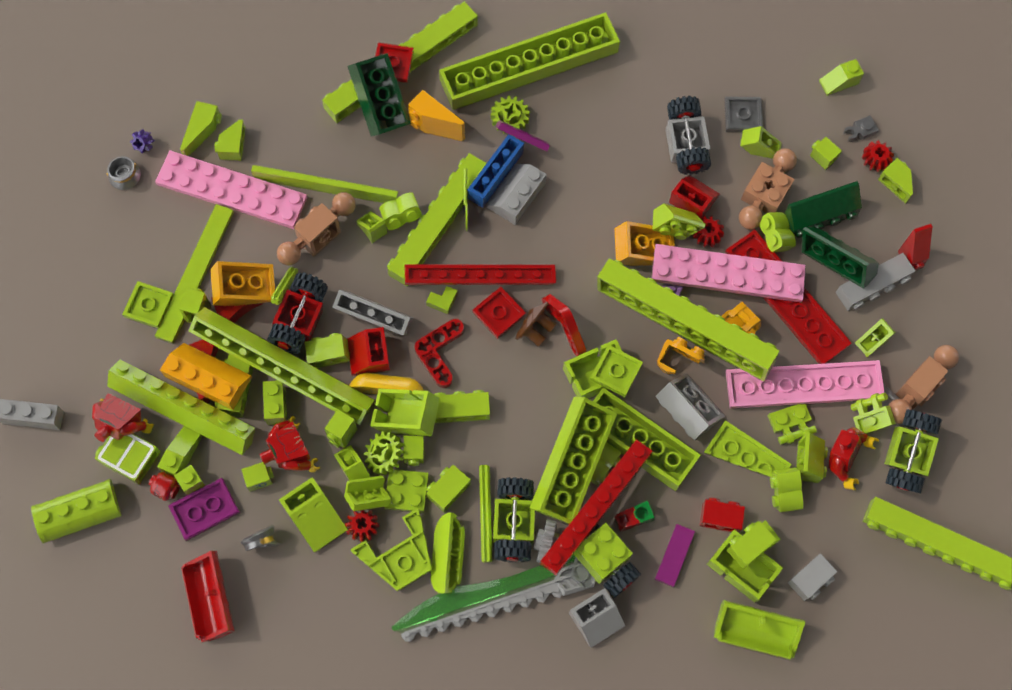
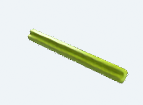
M480 465L481 560L483 563L492 562L490 466Z

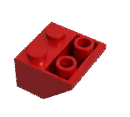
M688 175L682 178L673 189L669 203L677 208L695 213L702 220V217L708 212L720 196V193Z
M384 327L365 329L347 338L352 376L390 370Z

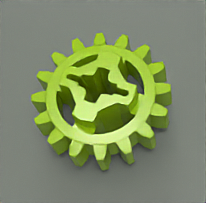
M510 96L507 97V100L501 97L500 103L495 101V107H491L490 119H492V125L494 126L498 120H502L518 129H525L526 124L529 123L528 117H530L528 105H523L524 100L518 102L516 96L513 100Z
M382 431L381 435L376 433L375 439L370 438L371 444L365 446L368 452L364 453L365 456H368L365 460V463L369 464L368 468L375 473L387 475V471L393 473V467L399 468L398 461H403V458L400 456L405 453L404 450H401V447L404 446V443L399 442L401 438Z

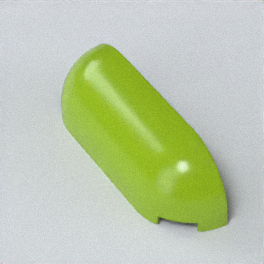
M452 512L444 514L439 519L434 531L431 583L434 590L438 593H451L460 584L462 578L465 530L464 526L461 527L457 519L458 516Z

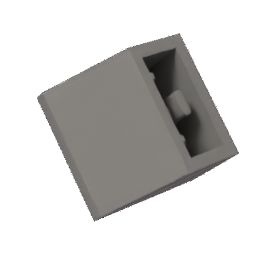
M605 588L569 611V615L590 648L625 627L615 603Z

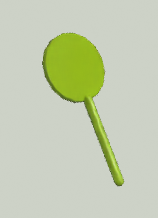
M464 168L466 231H468L467 168Z

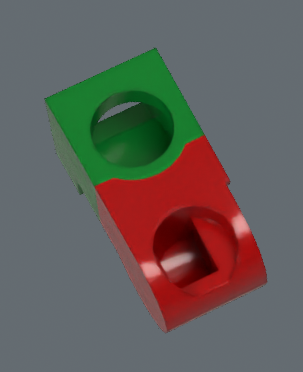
M648 501L614 516L620 531L655 520Z

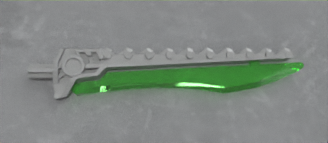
M573 554L565 566L571 564V562H574V564L562 568L552 581L438 620L437 617L552 578L554 574L540 565L509 577L484 583L457 586L451 593H439L424 601L403 616L391 629L396 632L430 620L428 624L401 634L405 641L411 642L417 633L428 637L434 628L444 632L450 623H453L456 627H461L467 618L472 620V622H478L484 613L488 617H495L501 608L505 612H511L518 603L521 607H528L533 599L544 603L550 594L560 598L562 595L566 596L593 588L595 579Z

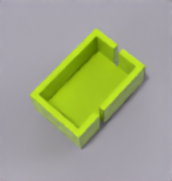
M617 339L601 345L600 350L595 348L564 362L563 371L569 383H573L572 389L576 397L589 399L598 395L601 389L605 388L590 380V377L608 345L622 351Z
M379 389L375 406L387 412L388 415L378 409H374L370 426L380 432L432 436L440 398L429 391L413 390L412 392L411 390Z
M733 530L706 565L720 576L724 573L726 581L755 603L770 586L769 584L774 581L783 567L763 552L742 569L727 551L731 546L729 542L737 535L740 538L742 537L740 533Z

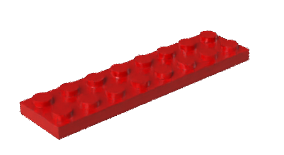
M755 229L725 250L726 254L781 261L775 252L768 248L767 243ZM805 288L802 302L763 297L818 364H826L852 344Z

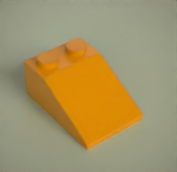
M424 90L408 104L409 119L412 127L415 129H420L423 133L462 142L465 140V122Z
M626 221L614 228L616 260L629 266H653L655 245L675 247L674 236L662 235L660 232L652 230L653 225Z
M217 261L211 268L213 305L237 306L271 302V296L275 291L273 264Z

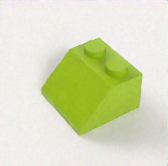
M807 432L798 442L796 468L800 471L801 481L819 483L826 477L827 466H824V459L827 458L828 447H825V440Z

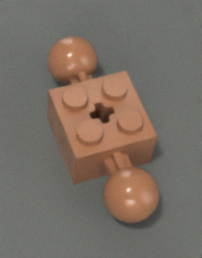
M787 148L778 150L773 157L774 168L761 162L741 198L742 201L751 205L744 207L739 213V222L744 228L755 229L759 227L763 216L761 211L766 214L777 212L794 182L792 177L784 174V172L792 170L797 163V157L792 150Z
M342 192L333 198L330 210L323 203L313 207L309 215L296 223L294 229L297 239L294 242H284L278 247V260L287 266L294 265L300 260L303 248L313 257L317 255L341 233L338 217L348 216L354 212L356 207L354 197L349 193Z
M942 345L938 347L934 352V357L929 356L896 393L900 399L889 403L896 424L903 423L906 409L912 410L918 405L922 407L933 396L937 388L945 382L946 378L944 376L948 372L947 369L955 367L959 361V353L953 346Z

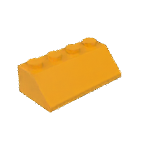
M186 343L173 350L160 369L164 377L231 410H234L252 378V375Z

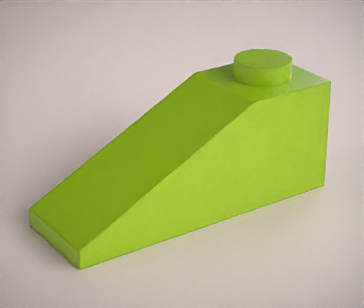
M196 101L180 147L183 155L190 156L215 131L217 124H220L222 114L217 105Z
M183 426L166 449L157 467L161 472L164 471L172 476L185 469L203 435Z

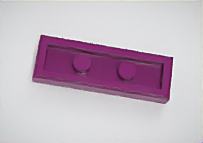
M498 120L496 124L499 130L540 149L548 151L550 147L548 142L501 120Z
M679 524L675 525L654 580L674 587L695 531Z

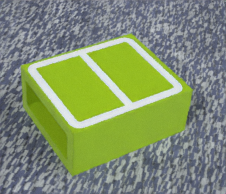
M134 434L124 436L120 440L109 436L103 446L101 445L97 449L94 459L112 471L140 485L161 451L156 446Z

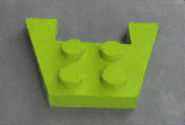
M418 508L402 517L412 536L385 553L376 557L367 540L350 549L353 554L396 591L402 590L432 571L422 519Z

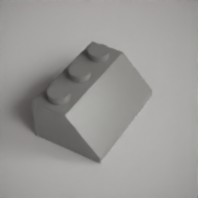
M516 163L488 200L485 207L516 225L546 184L547 174L533 165Z
M687 373L670 381L655 396L659 400L660 405L670 412L672 418L694 440L704 435L725 417Z

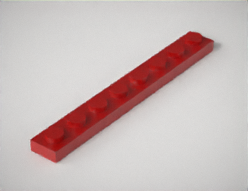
M405 264L404 266L405 285L556 284L555 265Z
M635 440L541 559L540 564L557 576L651 456V449Z

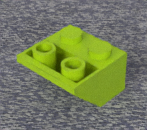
M662 204L653 209L652 230L660 232L662 235H671L678 240H684L705 228V223L693 212L668 204Z

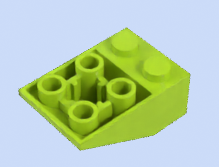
M313 477L279 499L281 505L314 553L348 530Z

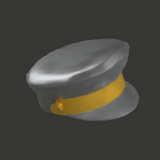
M121 156L113 159L107 168L109 182L116 189H130L140 179V168L128 157Z
M273 525L241 541L246 551L258 547L280 545V543L274 541Z

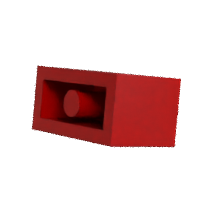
M718 498L705 499L702 504L699 526L727 532L736 530L740 533L743 526L745 506H740V503L729 501L728 503L720 502Z

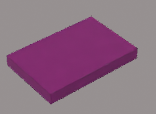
M223 478L168 505L185 541L240 513Z

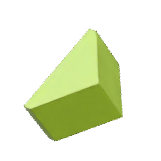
M371 211L356 220L357 225L372 243L387 234L385 220Z
M882 318L860 337L855 344L866 357H869L887 343L896 332Z

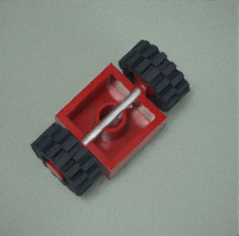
M301 272L296 274L290 287L291 291H286L274 317L272 329L267 338L268 342L293 355L300 353L303 344L311 340L323 312L322 301L328 286L326 283H323L322 279L319 280V277H313L312 274L307 275L304 272L303 274Z

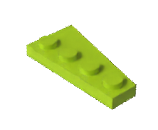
M726 420L704 451V454L767 477H772L774 470L788 469L792 465Z

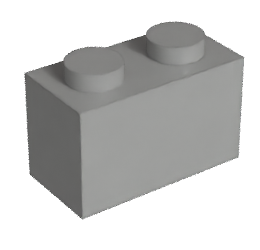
M820 553L795 575L788 584L804 601L808 598L813 600L821 593L819 588L823 584L827 587L835 580L833 575L837 571Z

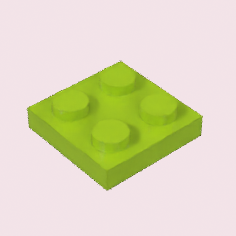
M137 281L122 315L125 318L158 329L174 294Z
M608 345L590 380L625 397L643 362Z
M393 469V473L389 472L386 492L391 498L390 506H384V508L409 512L418 508L420 513H424L429 473Z

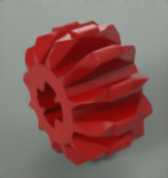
M879 140L876 143H869L863 150L862 160H865L864 166L869 165V169L875 168L876 172H879L881 169L884 171L893 162L894 153L891 152L892 147H886V142L881 144Z
M704 215L702 221L705 223V228L693 234V238L698 239L697 244L704 243V248L707 244L714 247L715 243L719 244L724 236L722 231L724 226L718 225L719 219L714 221L713 216L707 219Z
M361 510L359 514L357 511H353L355 516L348 515L347 518L351 522L345 523V526L350 528L347 530V534H353L352 539L354 541L359 537L360 542H363L366 536L369 541L372 540L370 533L377 535V531L373 528L380 526L379 523L375 522L378 519L377 515L372 516V510H368L366 514L365 510ZM363 521H365L366 527L359 529V522L363 524Z

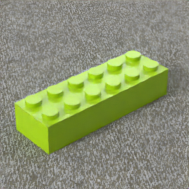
M602 388L593 402L617 413L606 442L622 452L621 454L623 455L635 440L644 444L652 450V454L641 468L676 492L701 455L614 394Z
M573 397L530 509L562 523H571L580 510L616 418V412L585 397Z

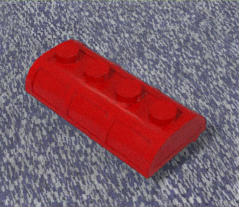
M209 551L183 564L181 567L195 636L201 642L213 641L235 631L218 552Z

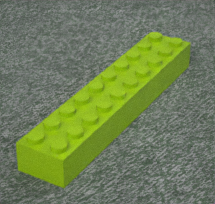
M605 12L440 69V82L452 110L618 53L620 40Z
M609 258L597 276V290L763 382L776 362L779 350L775 345L759 340V337L753 333L748 334L744 332L740 326L726 322L720 315L709 313L705 307L691 303L685 296L680 297L668 287L663 288L654 279L641 276L637 270L628 269L619 260Z

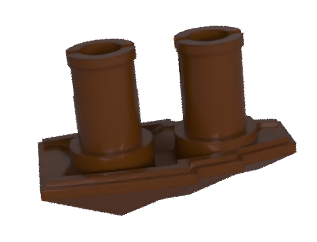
M548 302L529 310L527 317L517 332L516 340L526 336L537 347L541 345L545 337L533 328V324L538 322L547 332H550L557 324L544 313V310L549 305Z

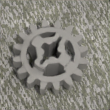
M547 519L544 530L539 529L534 546V550L539 551L536 562L540 563L541 559L558 539L559 534L554 532L556 521Z

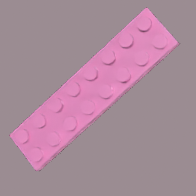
M169 151L155 181L158 186L294 229L308 198L307 194L174 151Z
M660 244L655 245L652 279L658 283L802 302L805 277V265Z
M880 360L772 367L764 382L741 369H727L725 372L730 409L857 401L862 398H870L871 395L876 393H884Z

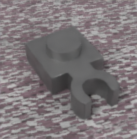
M871 116L855 121L853 126L846 127L843 133H851L852 136L848 138V142H852L857 136L862 140L877 134L879 130Z

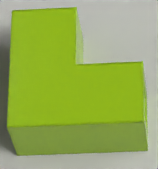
M446 286L442 296L430 292L426 306L449 314L458 291Z

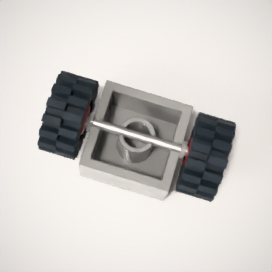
M690 95L688 97L682 96V98L677 97L676 100H671L667 105L669 120L665 131L671 163L677 162L678 171L681 174L684 173V175L688 173L689 175H693V173L699 174V172L703 173L711 167L705 118L704 116L699 117L702 115L699 98Z

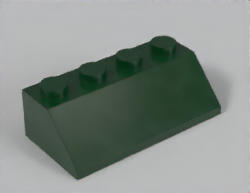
M388 53L347 66L371 137L411 124Z
M855 181L790 203L784 214L788 219L789 229L794 236H797V238L802 237L805 227H817L822 230L825 226H835L842 220L855 219L862 209L859 183Z
M805 227L803 229L801 253L863 289L877 275L879 263L875 259L862 254L858 249L848 246L842 240L834 238L826 231L820 230L817 227Z

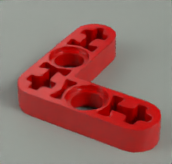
M551 294L541 299L542 303L548 302L549 304L546 308L547 312L561 322L573 353L576 356L586 353V347L570 309Z
M452 319L420 338L414 346L416 355L435 383L441 388L449 387L453 382V378L437 351L463 334L464 325L459 319ZM452 325L459 326V331H451ZM442 334L445 339L443 342L438 343L434 340V336ZM429 339H431V343L434 345V347H432L431 344L428 345ZM420 345L427 346V351L420 350ZM431 359H436L439 361V365L431 368L428 362ZM441 370L444 377L448 376L447 382L440 381L441 377L438 371Z

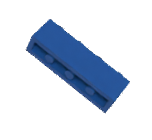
M510 134L507 135L468 188L467 199L482 208L486 205L522 156L524 151V143Z

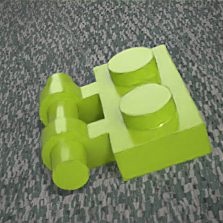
M885 392L873 394L870 398H862L857 400L856 403L851 404L852 411L858 410L859 412L858 416L853 417L856 428L868 434L896 424L890 405L882 406V402L888 400V395ZM873 405L874 410L868 412V406Z
M805 403L768 414L774 433L780 431L783 433V436L778 437L780 445L793 443L794 440L802 438L806 432L811 434L817 433L815 426H806V423L811 422L812 418ZM799 427V431H790V428Z

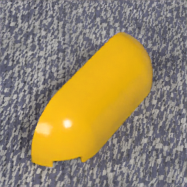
M373 373L360 374L349 384L350 387L357 391L368 394H378L379 389L411 390L412 392L413 390L424 391L421 384L412 378Z

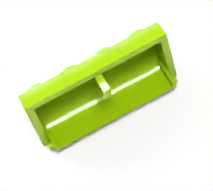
M111 479L31 506L35 528L42 543L122 516Z
M723 600L715 625L714 637L720 642L791 660L795 656L805 626V620Z

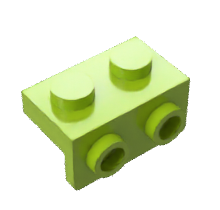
M375 476L347 481L344 497L353 511H361L390 506L391 498L383 487L385 478L383 476Z

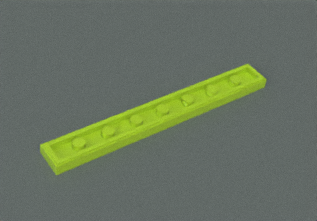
M253 165L251 169L254 178L280 185L335 195L346 192L357 199L380 203L398 198V191L257 165Z
M218 204L215 205L155 334L157 339L174 344L185 320L179 310L186 288L192 290L193 288H200L234 214L232 209Z

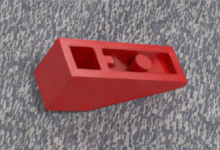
M932 224L913 229L898 250L899 254L904 253L914 270L923 268L929 259Z

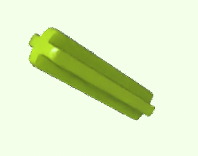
M293 266L288 268L271 296L272 304H281L286 291L290 289L296 274H298L297 268Z

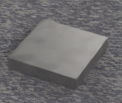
M725 97L726 132H743L745 129L763 127L761 97Z

